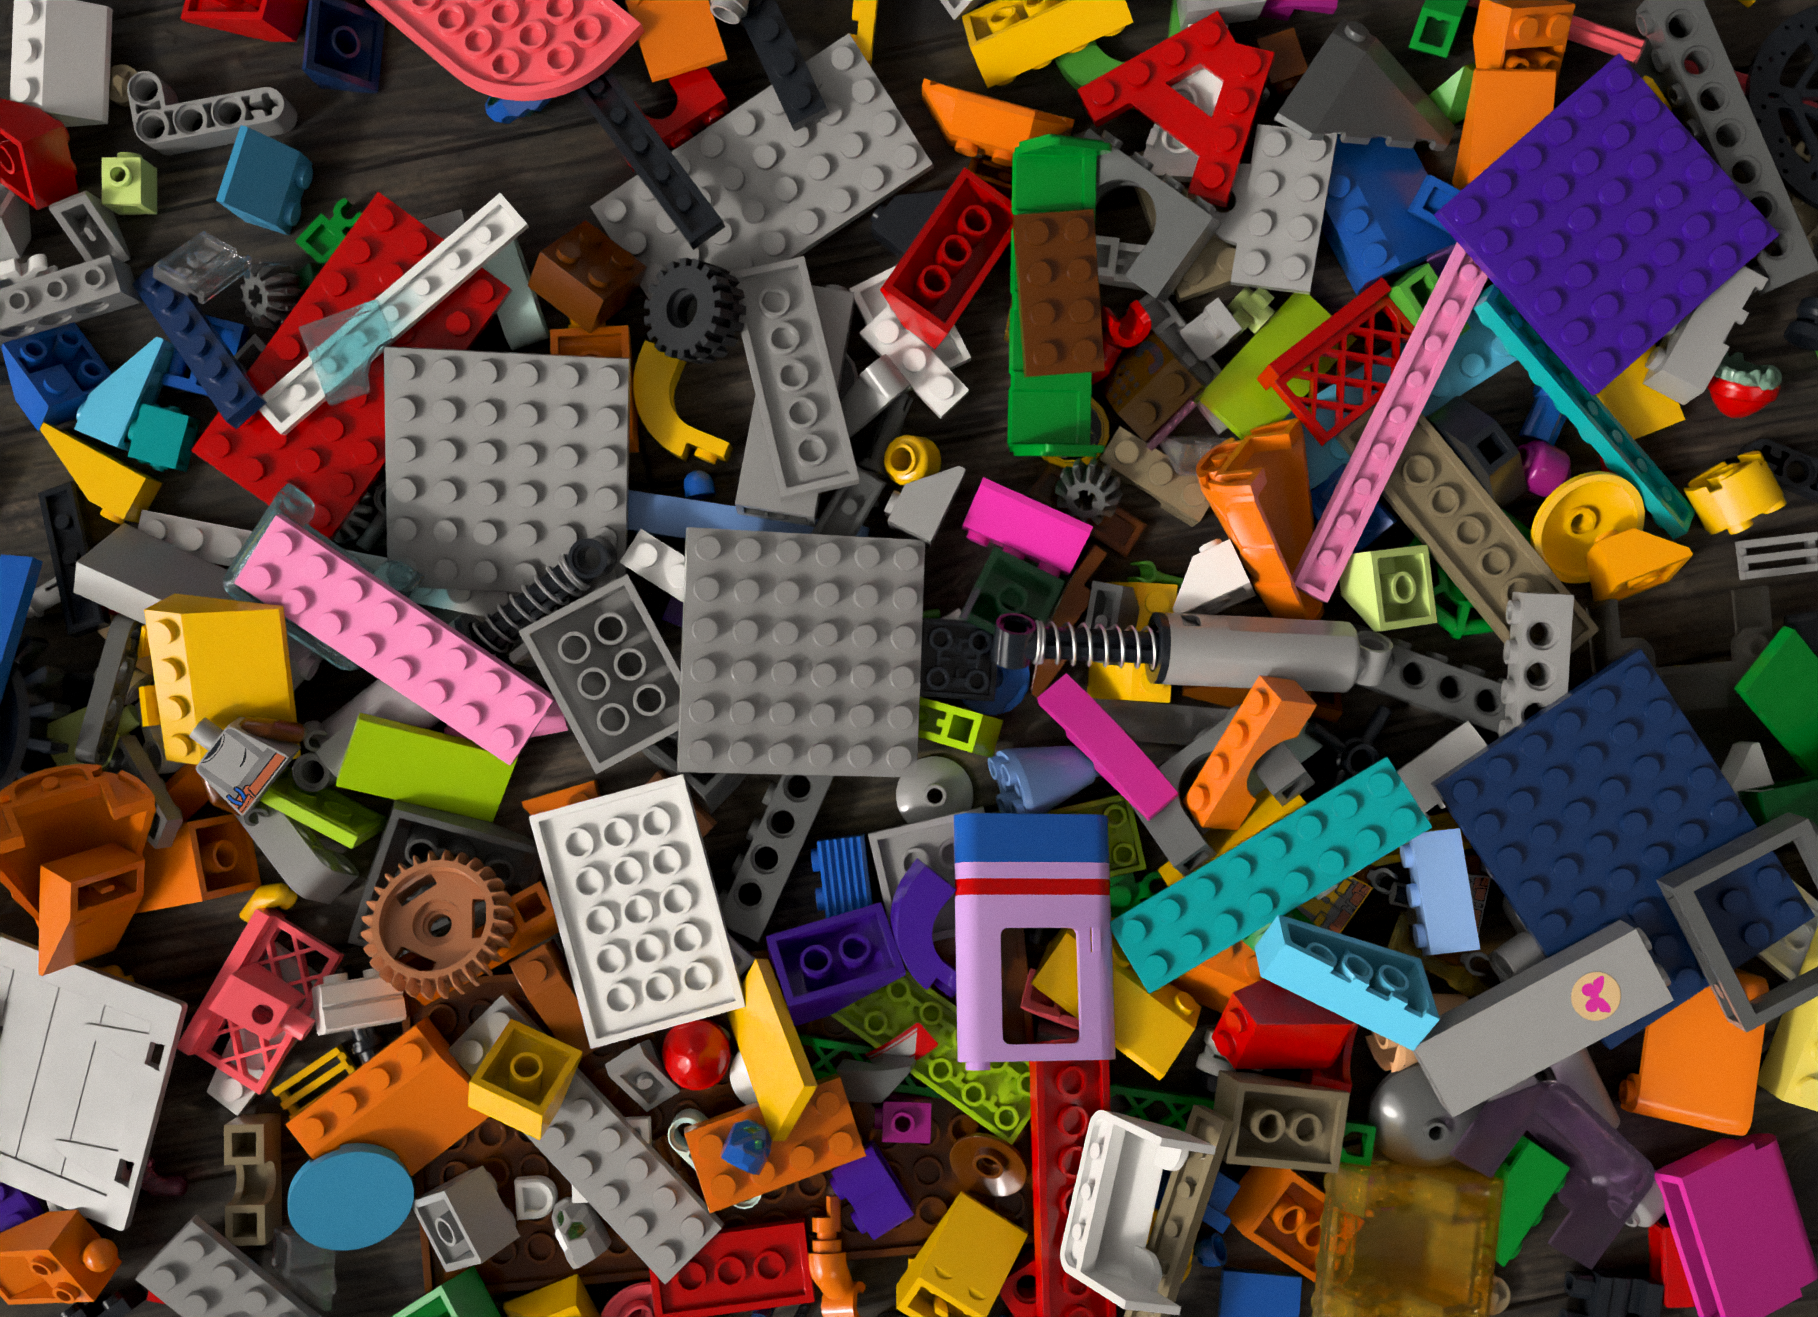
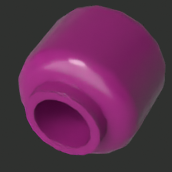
M1534 440L1517 448L1522 460L1527 491L1547 497L1557 487L1571 478L1570 457L1564 450L1541 440Z

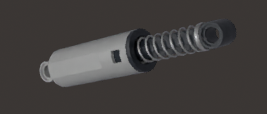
M601 537L581 539L572 545L569 554L562 553L558 557V565L554 568L547 565V573L540 578L538 575H534L535 583L529 587L522 585L521 589L523 592L518 596L510 594V602L505 606L497 604L498 611L491 616L485 613L484 618L486 621L483 623L470 614L462 613L448 625L508 664V659L505 655L508 651V643L520 642L519 630L538 621L540 618H544L546 614L557 611V605H568L571 594L580 596L582 590L586 591L587 588H590V582L597 577L609 574L615 568L617 552L613 544ZM590 547H594L600 554L601 560L595 569L591 568L585 560L586 551ZM377 679L321 723L327 735L314 734L311 736V738L319 742L321 748L298 757L292 767V777L297 786L308 792H317L336 784V778L359 712L425 729L432 728L441 720L380 679ZM315 761L319 762L324 769L323 778L319 777L314 770Z
M1153 612L1148 626H1145L1141 631H1137L1133 625H1129L1125 630H1121L1117 624H1113L1109 630H1105L1101 623H1098L1093 629H1089L1086 623H1081L1077 628H1073L1069 622H1065L1062 627H1057L1053 621H1049L1045 626L1042 620L1034 622L1030 617L1022 614L1006 613L996 619L991 659L998 666L1012 670L1025 668L1031 661L1033 664L1042 665L1044 659H1055L1056 665L1060 664V660H1071L1072 666L1076 664V660L1087 661L1088 667L1092 665L1093 661H1102L1105 668L1109 662H1118L1120 668H1123L1125 663H1134L1136 669L1140 667L1141 663H1145L1146 676L1150 684L1252 688L1259 675L1295 680L1304 691L1345 693L1352 688L1354 683L1365 686H1376L1382 683L1393 649V643L1389 638L1377 632H1357L1350 622Z

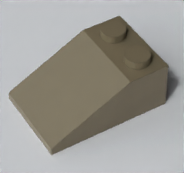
M1219 1070L1213 1111L1234 1121L1222 1160L1227 1164L1338 1173L1350 1093L1256 1073Z

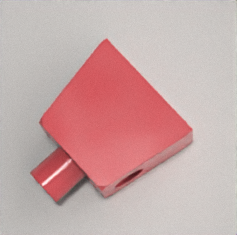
M256 962L231 973L209 1007V1010L267 1040L285 1031L298 1040L303 1041L316 1021L298 1010L305 999L303 993Z

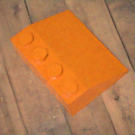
M425 1016L300 1111L285 1125L314 1160L327 1153L339 1150L340 1145L351 1143L374 1144L387 1148L397 1154L399 1160L406 1166L410 1175L413 1176L489 1118V1116L468 1107L469 1081L472 1077L455 1060L448 1050L451 1046L430 1019Z

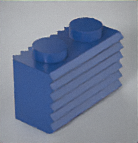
M865 833L818 839V848L811 849L813 872H821L822 887L815 888L818 911L825 910L826 918L873 905Z

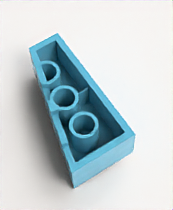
M1279 914L1255 946L1260 976L1412 1051L1417 1048L1440 1020L1420 958Z

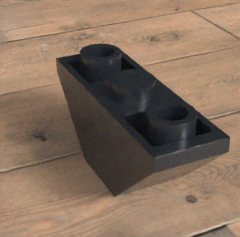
M1455 396L1426 418L1500 509H1503L1528 490L1520 452L1495 419L1459 396Z

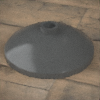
M1418 1062L1399 1072L1396 1071L1388 1074L1375 1088L1367 1109V1123L1376 1126L1374 1142L1378 1148L1395 1162L1415 1168L1437 1167L1460 1158L1476 1144L1482 1135L1487 1120L1486 1100L1452 1117L1441 1105ZM1439 1126L1436 1130L1430 1131L1433 1127Z

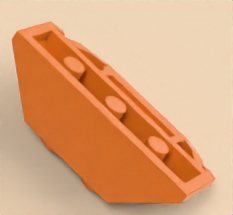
M925 78L922 84V100L948 146L955 147L954 150L959 154L969 157L981 154L992 157V161L996 164L1012 167L1013 152L1015 147L1019 146V142L1046 134L1071 135L1075 119L944 85Z

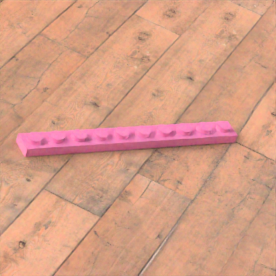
M1458 242L1292 575L1297 590L1320 602L1328 603L1488 278Z

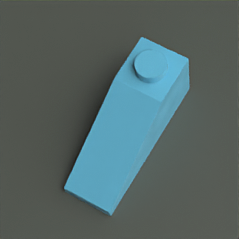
M156 336L89 393L87 400L80 405L77 411V423L74 429L129 451L131 441L128 439L130 425L135 418L138 419L142 403L150 406L156 403L163 387L160 384L163 373H168L175 346Z

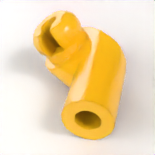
M284 883L262 885L251 896L239 913V916L248 923L254 911L258 908H275L280 906L284 910L290 909L297 900V893L289 889L288 885Z

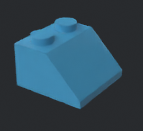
M240 125L216 201L247 223L290 235L292 226H295L300 219V201L304 189H308L312 182L313 163L300 151L249 127Z

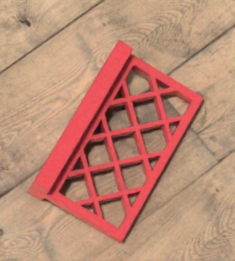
M258 908L254 911L177 1046V1049L186 1055L196 1054L259 1095L264 1094L296 1038L285 1032L286 1034L281 1043L270 1046L269 1040L258 1036L261 1048L244 1053L239 1031L244 1028L209 1010L210 1005L231 973L256 962L261 966L270 964L272 973L283 980L279 961L296 957L301 979L288 982V984L291 986L303 985L306 1000L298 1010L310 1016L314 1009L312 988L323 984V977L333 975L344 957V954L285 919L286 915L276 908ZM282 929L292 936L295 952L278 956L275 939ZM303 943L310 946V948L304 949ZM318 951L329 958L320 974L310 976L305 954ZM268 953L269 959L264 960L265 956ZM317 980L314 986L312 987L311 981ZM227 1022H228V1027H229V1028L224 1029L225 1025H226ZM230 1033L235 1056L223 1058L211 1049L220 1035ZM277 1049L274 1055L272 1056L271 1050ZM262 1053L265 1071L258 1080L249 1074L245 1057ZM236 1060L237 1066L230 1061Z

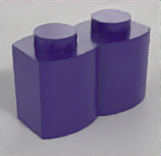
M871 1140L863 1145L865 1157L832 1168L833 1177L829 1180L839 1199L847 1198L855 1211L851 1212V1217L860 1233L868 1232L871 1238L875 1240L915 1215V1206L903 1185L892 1171L885 1156L874 1140Z

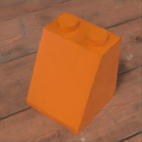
M234 814L182 823L172 847L155 849L146 840L142 853L143 859H145L144 895L134 914L202 902L259 888L261 880L253 838Z

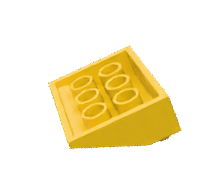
M174 593L144 609L166 761L198 765L208 750L191 739L189 735L205 717L222 730L240 716L245 718L249 716L275 718L297 723L284 606ZM300 750L296 753L293 759H297L301 756Z

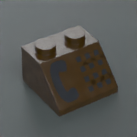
M1153 329L1150 330L1148 336L1142 342L1137 344L1111 370L1108 376L1097 384L1117 414L1144 442L1155 437L1207 385Z

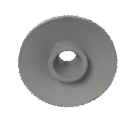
M939 756L925 757L917 760V778L900 777L896 789L897 806L908 824L969 810L973 803L972 783L965 770L956 762ZM933 788L941 790L943 795L941 801L938 803L930 802L927 798L929 790Z

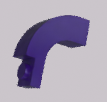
M917 858L907 870L896 889L891 906L890 929L901 960L915 980L926 990L934 982L941 991L953 998L956 994V968L937 954L933 945L932 930L939 911L956 889Z

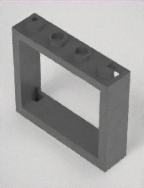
M1790 812L1656 880L1727 1021L1746 1033L1817 997L1818 967L1749 1001L1694 891L1791 841H1794L1818 889V826L1811 819Z

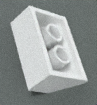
M14 0L10 101L38 107L55 120L61 121L65 127L108 124L113 9L108 6L78 0Z

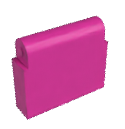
M1759 1133L1748 1135L1738 1140L1722 1138L1653 1172L1656 1183L1663 1195L1664 1209L1699 1317H1765L1802 1297L1800 1288L1818 1279V1266L1775 1135Z

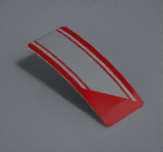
M917 1022L889 1042L866 1053V1056L874 1064H879L885 1054L915 1058L917 1061L936 1048L938 1043Z

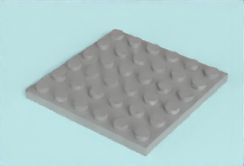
M397 346L384 347L387 584L391 587L523 592L521 589L522 585L529 587L535 583L534 575H538L540 578L547 573V565L552 568L558 565V557L562 553L569 554L570 548L575 542L585 538L598 537L606 539L613 544L617 552V562L615 568L609 574L597 577L590 582V588H587L586 591L582 590L581 595H588L626 575L627 567L621 564L620 560L628 549L631 358ZM590 547L586 551L585 560L594 569L599 565L601 559L598 550Z
M687 527L677 771L917 778L925 541Z

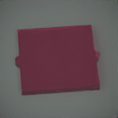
M1205 387L1194 393L1150 438L1146 447L1153 451L1197 406L1205 391Z

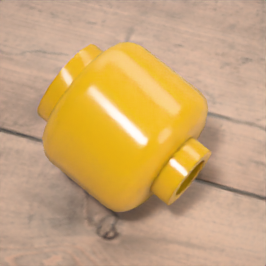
M903 435L895 438L888 445L884 454V467L891 480L899 485H905L939 473L941 456L934 442L926 437Z

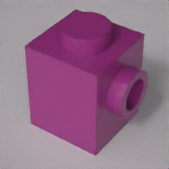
M891 1093L883 1101V1105H875V1129H882V1142L930 1143L931 1097Z

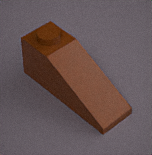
M554 938L509 963L526 997L557 1040L583 1051L582 1057L600 1048H590L569 966Z

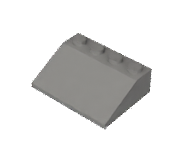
M628 574L519 630L524 643L596 774L678 731L681 672Z

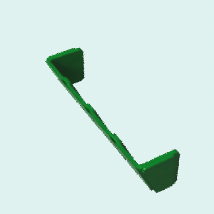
M1046 134L1019 142V146L1015 147L1012 158V214L1094 209L1095 220L1097 156L1111 153L1112 144L1105 143L1103 140ZM1012 228L1010 271L1012 308L1010 309L1009 374L1011 375V387L1008 390L1007 439L1009 452H1013V456L1097 457V453H1105V445H1090L1092 372L1024 378L1014 233Z

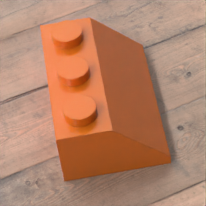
M1240 940L1172 980L1170 983L1180 991L1191 995L1195 1002L1223 1013L1233 992L1264 978L1260 976L1256 952Z

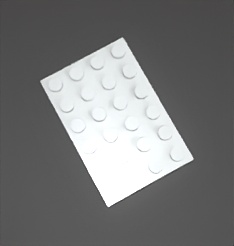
M684 774L529 816L591 1049L746 1007L742 983L690 790L685 781Z

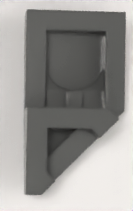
M885 1054L879 1064L843 1059L836 1070L841 1078L848 1101L882 1103L916 1065L915 1058Z

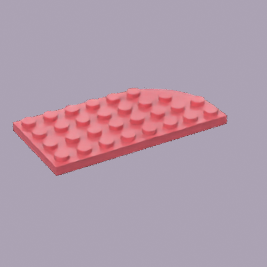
M365 0L465 85L483 94L505 100L537 101L554 98L577 90L606 72L645 32L641 23L613 0Z

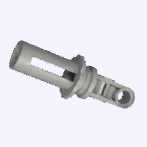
M1526 932L1518 933L1489 954V957L1492 959L1490 965L1501 983L1545 960V955L1533 937ZM1586 1047L1543 1070L1576 1138L1580 1140H1595L1607 1136L1617 1129L1620 1125V1118Z

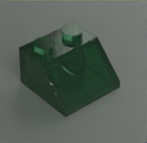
M994 546L959 618L993 635L996 619L1006 613L1022 614L1030 617L1034 622L1042 620L1045 624L1065 581Z

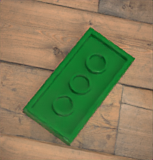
M1783 626L1734 689L1802 770L1808 775L1818 774V658L1795 629Z

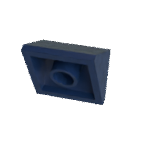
M309 0L302 70L320 89L377 93L385 17L342 0Z

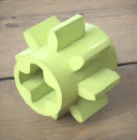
M1245 287L1226 307L1233 313L1232 316L1242 328L1240 334L1247 327L1255 334L1275 313L1268 306L1275 297L1266 289L1258 288L1253 292L1249 287Z

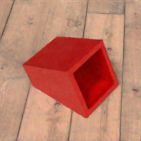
M1262 979L1232 993L1211 1038L1218 1052L1227 1058L1234 1069H1327L1334 1064L1357 1023L1271 981Z

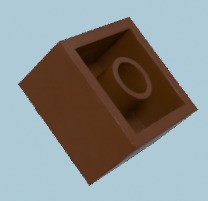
M585 220L540 251L528 287L587 332L591 333L634 300L647 266Z

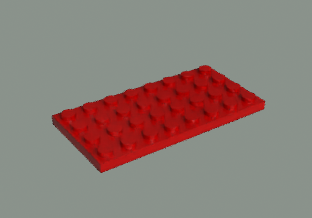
M377 192L247 372V375L261 395L272 388L443 242L444 239L380 192ZM481 268L391 346L470 350L513 290L484 268ZM384 351L286 435H281L259 410L237 429L227 423L220 412H218L191 451L274 510L329 545L386 466Z

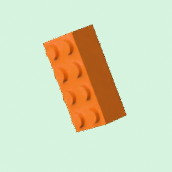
M835 1073L816 1080L818 1086L786 1140L772 1141L770 1154L760 1175L748 1173L721 1158L723 1145L733 1123L749 1118L766 1126L758 1101L684 1128V1135L709 1214L866 1156L840 1076ZM746 1130V1132H748V1133H750V1134H753V1133H754V1132H752V1131H750V1130Z

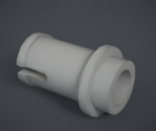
M56 577L35 588L27 614L28 618L34 616L40 618L44 615L46 609L61 602Z

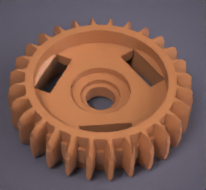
M445 849L441 860H439L437 855L429 850L427 862H422L416 855H413L414 866L407 868L402 863H398L400 874L397 877L385 873L389 883L386 888L374 886V890L380 895L378 901H366V904L374 913L362 916L363 922L371 928L362 931L361 936L369 942L363 949L369 957H372L369 962L376 971H379V977L386 983H391L394 989L399 992L405 990L408 995L414 998L421 992L427 1000L433 999L437 989L441 997L448 999L450 987H454L460 994L464 995L463 983L469 980L478 987L480 983L477 975L481 971L489 976L493 975L488 964L491 960L503 962V958L497 953L499 947H511L508 940L502 935L515 932L512 924L505 921L514 917L515 914L513 909L508 906L512 900L511 896L504 890L506 888L505 884L500 878L496 877V873L491 867H484V864L476 857L470 861L469 857L463 852H460L455 858L449 850ZM437 882L436 885L402 906L415 891L427 884ZM485 901V927L481 937L475 938V902ZM442 917L450 918L452 922L450 931L442 937L432 936L431 927L433 923ZM403 950H407L436 964L432 971H419L398 961Z

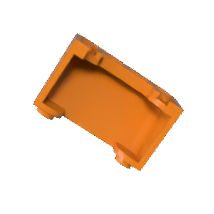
M1737 968L1734 969L1749 1001L1769 992L1768 983L1762 976ZM1708 986L1645 1027L1639 1074L1630 1073L1626 1080L1623 1079L1619 1085L1621 1108L1631 1113L1738 1136L1746 1135L1752 1123L1766 1023L1747 1033L1727 1021L1711 987Z

